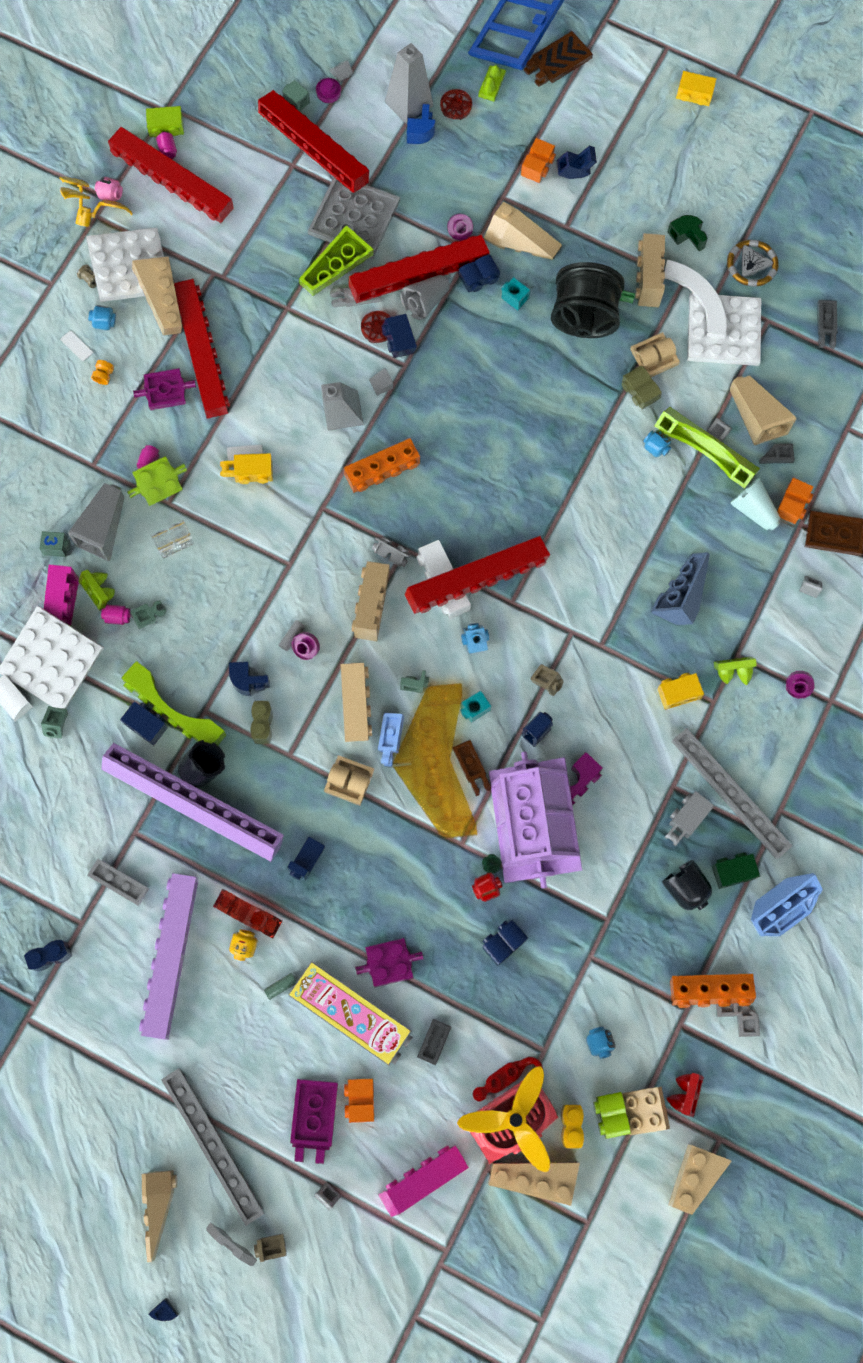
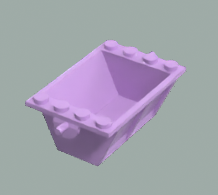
M521 752L522 761L514 763V767L489 771L504 882L510 883L540 878L541 889L547 888L546 877L583 871L566 760L563 757L537 762V760L533 759L528 760L527 752Z

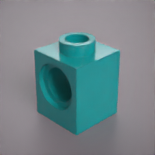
M514 277L510 282H505L501 288V299L517 311L529 299L530 289Z
M482 691L461 702L462 709L460 712L471 723L491 711V705ZM472 704H476L479 706L480 709L478 711H472L470 710L469 706Z

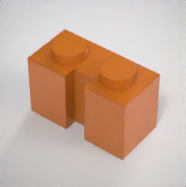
M536 138L522 164L521 176L540 183L542 178H545L548 174L549 164H553L556 158L554 153L555 145Z
M792 478L777 509L779 516L793 524H796L798 519L802 520L807 511L804 509L805 504H809L814 495L811 493L814 486Z
M373 1079L348 1080V1084H344V1096L349 1097V1105H345V1118H349V1123L374 1122Z

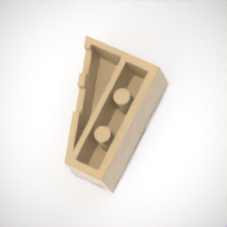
M688 1144L668 1205L692 1215L732 1161Z

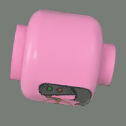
M102 177L95 184V191L100 200L117 201L122 196L123 188L118 180Z

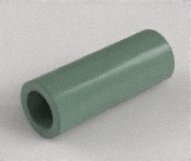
M290 973L265 988L264 992L268 999L271 1000L294 986L297 981L294 975Z

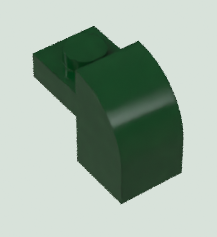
M684 215L669 224L667 233L677 245L689 239L696 249L701 251L705 248L708 240L706 233L703 230L701 231L703 221L696 216Z

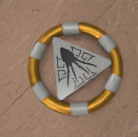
M749 239L733 246L727 257V267L731 276L736 281L746 286L757 287L767 284L775 277L779 261L774 249L768 244L759 240ZM749 247H759L767 252L771 260H769L768 258L764 257L763 255L759 254L758 252L754 251ZM740 249H742V276L734 266V257ZM772 266L767 276L762 279L745 278Z

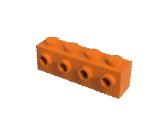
M411 438L345 466L344 475L353 493L357 491L362 492L373 484L378 485L391 476L396 477L400 475L402 471L416 468L420 464V455Z
M753 974L672 976L670 980L672 1005H678V1008H688L690 1005H698V1007L703 1008L709 1007L710 1004L727 1007L734 1003L739 1004V1006H749L756 999Z

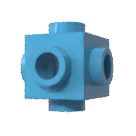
M472 623L467 625L468 628H463L464 634H461L462 644L466 645L469 654L488 650L487 641L490 640L488 629L485 630L479 623Z

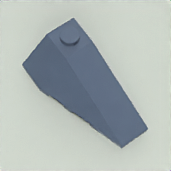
M708 552L695 553L689 557L679 570L680 575L675 580L669 582L668 585L670 587L665 593L661 592L651 610L652 614L676 625L694 623L700 610L710 557Z

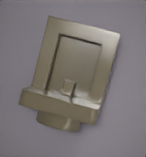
M284 1234L259 1238L257 1244L254 1245L255 1257L259 1258L260 1262H265V1260L287 1256Z

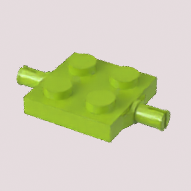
M166 456L133 471L132 474L136 480L137 487L127 491V493L130 494V498L141 493L148 505L151 506L183 490L178 481V475L187 471V468H184L186 467L184 464L173 468Z

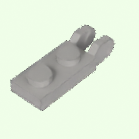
M349 287L343 289L336 288L330 291V296L333 298L345 297V299L338 298L331 302L332 307L335 308L381 302V296L356 304Z

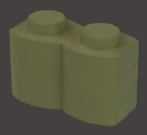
M642 365L623 376V389L632 395L634 404L641 409L661 398L662 392L651 379L649 373Z
M254 701L251 710L254 719L250 729L251 736L255 744H269L272 738L270 724L273 719L269 701Z

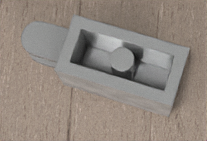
M697 791L692 795L688 793L682 801L684 806L680 810L676 808L670 816L672 821L669 825L672 826V829L665 838L673 841L674 846L679 843L683 836L688 839L714 807L712 803ZM676 829L681 835L678 836L673 831Z

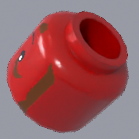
M492 873L475 878L472 885L476 898L478 900L481 899L483 902L499 897L501 893L500 888L503 887L499 876L495 877Z

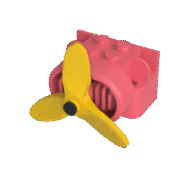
M539 1066L531 1069L521 1082L478 1111L463 1115L457 1121V1125L461 1129L471 1133L489 1164L510 1153L517 1154L522 1151L530 1163L542 1172L549 1171L550 1159L540 1138L543 1136L541 1133L548 1128L547 1126L559 1117L542 1089L544 1080L542 1067Z

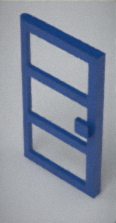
M500 0L468 51V54L472 57L523 70L564 0H553L552 4L535 0ZM506 2L546 12L545 15L536 14L532 20L533 24L538 25L534 33L494 22ZM489 29L529 40L519 58L478 48Z

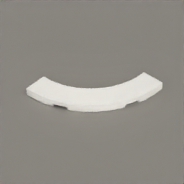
M667 260L664 270L665 279L689 288L705 309L707 336L725 339L727 328L725 310L714 288L693 269L678 262Z

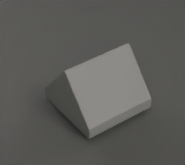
M348 60L342 61L329 70L339 83L353 75Z
M805 576L799 591L817 598L822 591V582Z
M326 1182L314 1197L330 1211L341 1198V1195Z

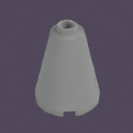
M438 275L404 287L400 297L406 311L410 310L413 313L411 316L417 320L424 319L449 291V280L442 275Z

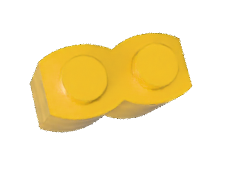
M581 1105L562 1106L561 1121L564 1127L561 1132V1140L564 1148H582L584 1133L581 1125L584 1114Z

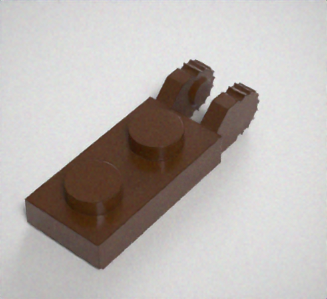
M471 740L452 747L475 796L480 795V790L475 783L477 779L481 778L485 790L490 791L491 787L486 778V772Z

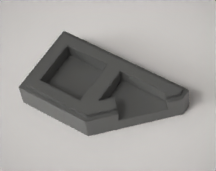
M774 444L759 460V464L793 463V444Z

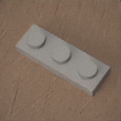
M100 859L96 860L87 875L138 906L149 891V888Z

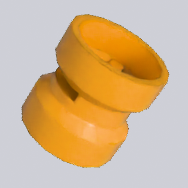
M97 360L96 370L93 371L91 379L96 383L108 385L110 381L109 375L113 373L114 366L105 360Z

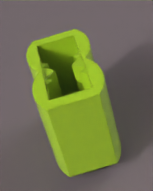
M622 1092L596 1097L593 1105L595 1113L599 1114L601 1122L598 1123L600 1135H604L605 1139L631 1134Z

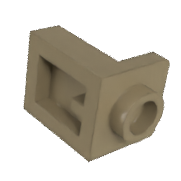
M540 664L530 678L532 683L546 689L551 696L560 691L564 683L558 672Z

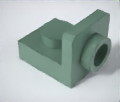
M422 670L421 680H417L413 676L401 677L400 690L423 694V689L428 688L429 682L426 670Z
M48 706L41 722L44 736L62 738V728L68 715L67 709Z

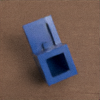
M423 104L422 119L408 118L407 144H423L433 138L435 134V120L432 119L433 112H429L430 104Z

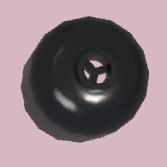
M204 740L196 742L179 761V776L183 781L194 787L207 785L225 769V754L223 750L214 742L212 744L204 742Z
M690 860L679 867L680 872L676 875L670 873L662 883L682 909L694 910L698 908V910H702L709 904L707 900L712 895V886L694 860Z

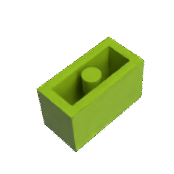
M181 106L146 109L147 129L150 137H157L162 132L171 133L173 136L184 135Z

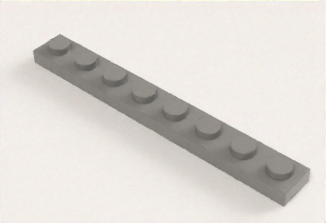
M688 728L671 741L776 860L792 847L789 841Z
M178 1068L161 1079L245 1226L265 1214L181 1069Z

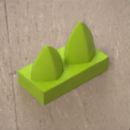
M498 64L490 65L479 90L478 97L495 102L506 75V70L501 69Z
M87 569L81 572L79 583L100 611L113 598L115 589L100 587L107 579L108 573H90Z
M753 657L714 661V669L718 670L719 677L726 684L732 680L734 670L736 669L740 680L745 685H748L752 678L753 667L757 666L756 659Z

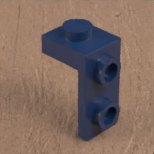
M308 837L294 862L290 861L287 866L288 871H290L289 875L297 880L302 878L306 881L324 851L325 845Z

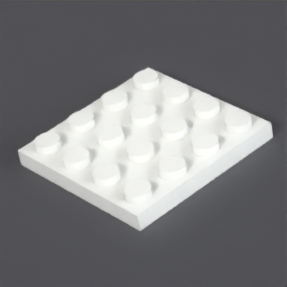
M149 228L86 236L100 302L145 296L132 270V261L164 257L158 229Z
M690 293L687 361L759 366L761 357V298L718 295L725 310L727 327L725 339L707 336L705 309L693 293Z
M37 606L0 665V674L6 675L12 682L50 706L66 709L104 647L40 606Z

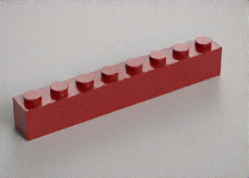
M272 90L258 99V113L352 193H355L369 183V169L348 153L341 145L336 143L328 134L324 133L318 125L311 122L306 115L299 112L294 105L287 102L282 95Z
M120 127L108 140L110 151L114 156L124 159L129 166L133 165L141 174L151 177L155 183L162 184L170 193H175L184 202L192 204L196 210L203 211L211 220L222 223L234 209L232 198L125 128Z
M482 234L471 236L468 239L455 241L446 246H438L434 250L422 251L418 255L407 256L395 262H388L383 266L372 267L363 272H356L349 276V288L357 304L401 290L408 285L438 275L445 276L457 272L462 266L489 255L490 251Z
M194 279L176 282L174 287L178 308L206 417L209 419L228 414L227 407L230 406L228 396L223 395V391L226 390L223 379L219 380L218 375L222 373L219 363L215 364L214 360L218 358L215 347L211 348L210 343H213L212 334L207 332L206 327H210L207 316L203 317L202 312L205 311L203 300L199 301L198 296H201L200 287L195 285Z
M538 536L409 586L404 595L413 613L421 612L423 614L434 606L438 605V607L447 604L449 600L463 598L469 592L474 594L480 591L482 587H492L502 579L507 581L514 577L515 574H524L535 566L540 568L547 563L546 561L550 553L541 536Z

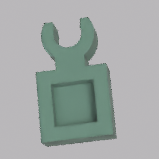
M161 600L156 601L152 607H149L146 603L130 611V615L138 629L156 622L155 616L161 617L166 614V609L157 610V607L162 604Z

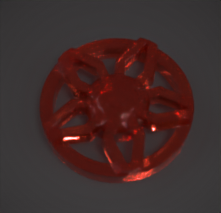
M449 90L442 96L440 108L445 117L462 120L472 110V99L463 90Z
M372 311L362 319L361 332L371 343L388 341L387 337L382 334V325L385 319L381 320L380 316L386 318L391 316L383 311ZM372 317V322H366L368 318Z

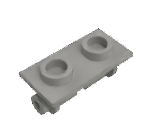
M387 537L375 538L379 542L378 544L374 543L372 546L374 553L384 558H387L388 554L391 553L389 561L399 567H405L408 561L405 558L412 556L408 554V549L400 545L398 547L392 545L393 541Z

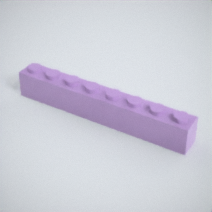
M172 873V878L168 879V898H165L163 902L165 914L159 923L161 935L160 938L156 939L155 950H157L156 958H153L151 970L154 971L152 978H149L147 990H150L148 999L146 998L144 1001L143 1011L146 1012L139 1026V1031L142 1032L141 1036L169 1040L199 881L197 877Z

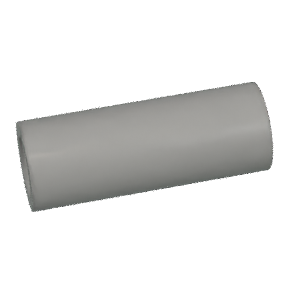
M295 620L279 643V646L283 650L288 651L292 646L294 637L301 633L305 626Z

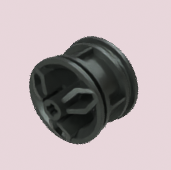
M592 262L573 263L560 269L556 275L557 297L554 309L551 312L552 324L561 332L580 338H601L616 332L620 325L618 305L625 285L623 276L609 266Z

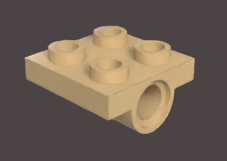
M663 332L630 348L639 366L642 365L650 377L678 366L680 363L676 356L674 342L671 338H666Z
M338 755L336 762L330 770L324 793L361 806L375 769Z
M662 1087L622 1093L631 1131L630 1135L670 1129Z

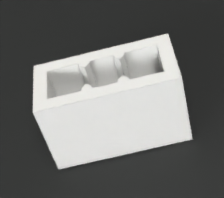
M3 675L0 678V705L16 722L33 706L6 675Z

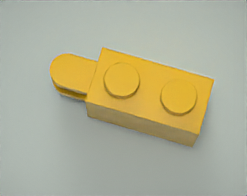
M271 453L234 455L233 461L220 462L222 467L220 476L235 477L236 483L249 484L250 482H258L264 484L268 483V481H273Z

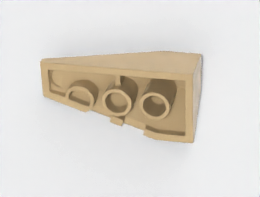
M505 202L500 205L494 214L484 236V240L498 248L515 249V252L520 253L521 251L529 252L533 256L551 260L555 258L562 247L561 243L521 211Z
M174 1170L141 1174L142 1203L147 1204L144 1223L146 1226H149V1231L145 1233L147 1262L155 1260L173 1198L174 1188H177V1175H174Z

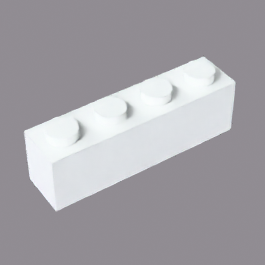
M439 540L418 548V556L416 557L420 566H424L426 570L424 572L426 579L453 570ZM465 594L459 600H449L447 604L441 606V610L444 615L447 614L449 619H452L470 611L471 604Z

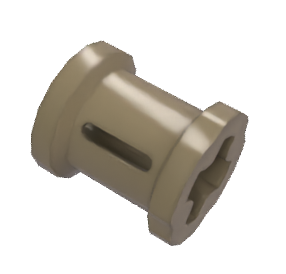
M83 265L78 270L77 277L86 281L90 288H95L94 272L90 266Z

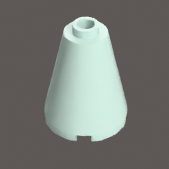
M759 478L748 485L745 490H742L730 502L733 507L765 530L770 528L772 531L780 524L779 520L781 517Z

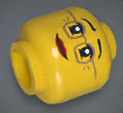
M240 929L239 932L233 934L229 951L234 955V959L245 961L246 958L254 956L258 943L257 938L254 936L255 933Z

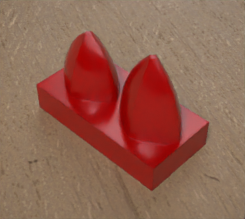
M696 1073L677 1077V1084L687 1093L674 1094L667 1097L666 1099L669 1104L682 1114L694 1118L704 1077Z

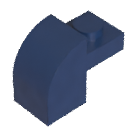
M589 145L580 154L569 151L564 153L557 159L558 175L568 179L584 178L590 175V168L597 163L595 147Z
M248 661L229 663L230 680L235 690L240 694L251 696V689L263 691L265 688H270L268 675L250 676Z

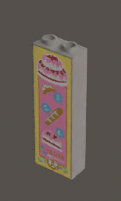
M312 961L288 994L289 997L388 1066L391 1063L396 1064L401 1056L399 1050L402 1046L407 1047L413 1038L410 1035L412 1031Z

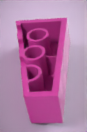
M49 564L44 600V610L70 626L72 624L79 578L72 567Z
M448 1145L438 1151L439 1156L434 1159L431 1156L420 1163L422 1167L417 1170L414 1168L403 1174L404 1178L397 1182L395 1179L385 1186L387 1189L378 1195L391 1217L401 1214L469 1168L456 1145L451 1148Z

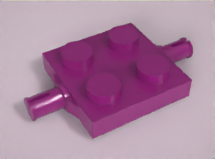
M180 368L143 374L145 381L144 389L133 390L134 398L145 396L148 400L149 409L155 410L186 404L185 389L196 388L195 380L184 382L181 377Z
M405 938L365 947L368 957L367 964L357 966L355 969L357 975L369 972L374 988L414 979L411 969L412 962L422 960L423 954L422 951L410 954L406 947Z

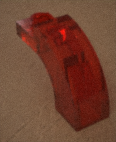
M224 889L221 890L213 905L214 908L225 913V915L272 939L282 923V920L251 905Z

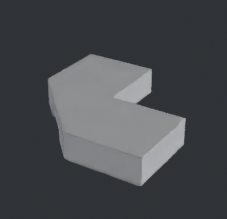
M734 1003L727 1007H719L716 1004L717 1017L737 1016L739 1037L760 1036L759 1016L748 1006H739V1004Z
M210 1222L206 1231L220 1245H224L235 1257L249 1266H253L256 1263L257 1259L246 1248L234 1242L224 1230Z

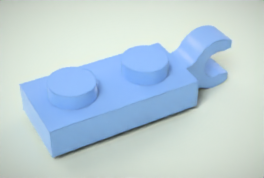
M384 713L378 750L383 752L381 764H384L386 767L393 766V753H399L404 722L403 714Z

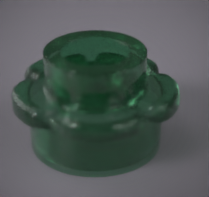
M489 854L487 857H484L482 860L484 871L487 873L498 872L501 866L500 858L495 854Z

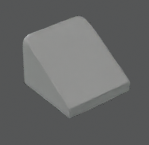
M386 368L369 379L377 396L393 389V381Z
M716 418L706 432L722 442L733 428L721 419Z

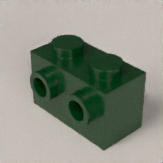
M746 852L736 854L735 858L728 860V857L717 859V863L712 866L718 889L761 877L754 854L747 855Z

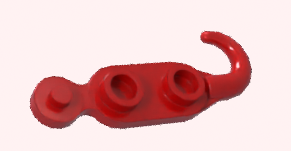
M526 1057L520 1061L510 1062L487 1078L484 1087L475 1088L472 1096L476 1101L481 1102L486 1099L489 1092L498 1093L516 1081L528 1065L534 1064L536 1067L540 1066L543 1069L542 1063L535 1057Z

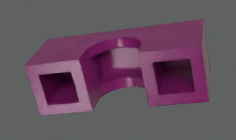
M587 752L571 768L578 778V783L570 786L572 805L576 803L573 800L578 795L582 797L589 788L587 786L591 782L596 783L602 776L600 772L603 767Z

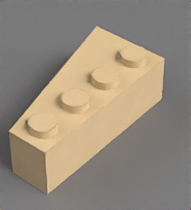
M644 233L642 240L638 242V251H641V255L637 259V267H640V272H637L636 283H639V288H636L635 299H638V306L659 307L665 290V284H663L665 279V272H663L665 259H662L665 254V235Z
M169 256L133 260L132 270L146 296V300L153 311L163 336L180 334L182 323Z
M367 561L366 567L362 568L361 578L364 579L363 584L359 585L358 596L360 598L359 603L356 602V617L353 620L351 630L354 632L355 638L378 641L390 573L389 564Z
M530 1162L492 1163L488 1185L571 1206L580 1163L550 1162L548 1172L538 1170Z

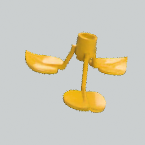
M59 177L62 182L79 187V192L66 187L60 188L64 199L79 198L76 224L89 227L91 217L95 218L101 206L126 210L131 215L133 214L125 205L109 200L100 201L94 211L91 212V208L83 206V198L90 199L89 195L83 193V186L89 187V184L76 178Z

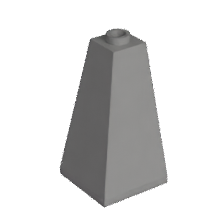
M412 43L397 52L385 98V103L406 125L408 118H418L422 115L423 104H430V108L433 107L423 54Z
M341 382L321 385L328 431L364 425L357 390Z
M104 483L68 532L76 547L107 561H110L124 502L121 488L114 484L110 486Z

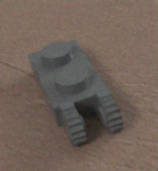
M819 300L817 302L818 347H824L825 335L830 336L829 346L834 349L836 347V334L838 333L837 301Z

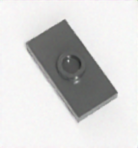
M433 1019L417 1058L436 1066L451 1026Z

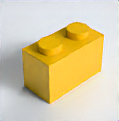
M683 71L676 99L709 106L717 78Z
M685 673L675 680H672V678L661 681L657 688L665 710L700 700L704 695L696 673L692 675Z

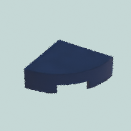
M166 1298L148 1313L151 1318L159 1321H170L179 1315Z

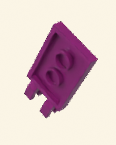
M297 1079L290 1139L292 1147H296L295 1162H304L305 1148L316 1149L315 1163L324 1164L325 1150H329L332 1147L338 1083Z

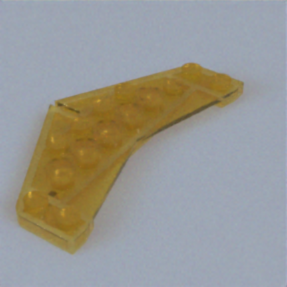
M462 683L430 686L426 689L400 746L399 753H397L393 765L411 763V765L393 768L434 828L443 838L477 836L476 822L450 761L462 698Z

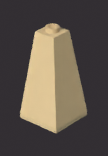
M751 376L735 378L729 390L754 446L788 435L796 421L795 415Z

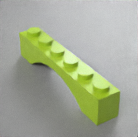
M672 407L664 410L654 425L669 437L682 441L703 453L716 463L731 480L744 489L752 482L760 470L759 467Z
M135 661L121 677L125 683L123 686L129 692L135 691L139 694V700L144 704L149 702L154 706L152 708L154 712L160 716L164 714L168 718L167 722L174 728L179 726L183 730L181 733L189 740L194 738L197 742L204 740V742L210 744L214 742L219 745L226 737L225 731L210 719L188 717L170 708L159 696L152 673L139 662Z

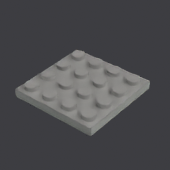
M334 177L308 229V235L331 243L347 225L374 249L373 256L370 257L373 259L400 203V197L368 185L352 193Z

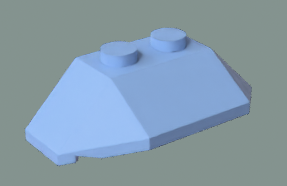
M811 873L786 878L755 902L751 921L760 936H781L812 912L818 896L823 890L816 875Z

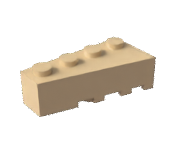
M364 663L341 664L345 742L369 741V736H372V725H368L367 718L371 717V706L367 705L366 698H370V688L366 686L365 678H369V671Z

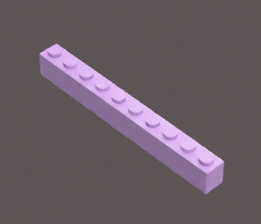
M113 743L103 755L101 768L103 771L270 862L281 848L283 834L121 746Z

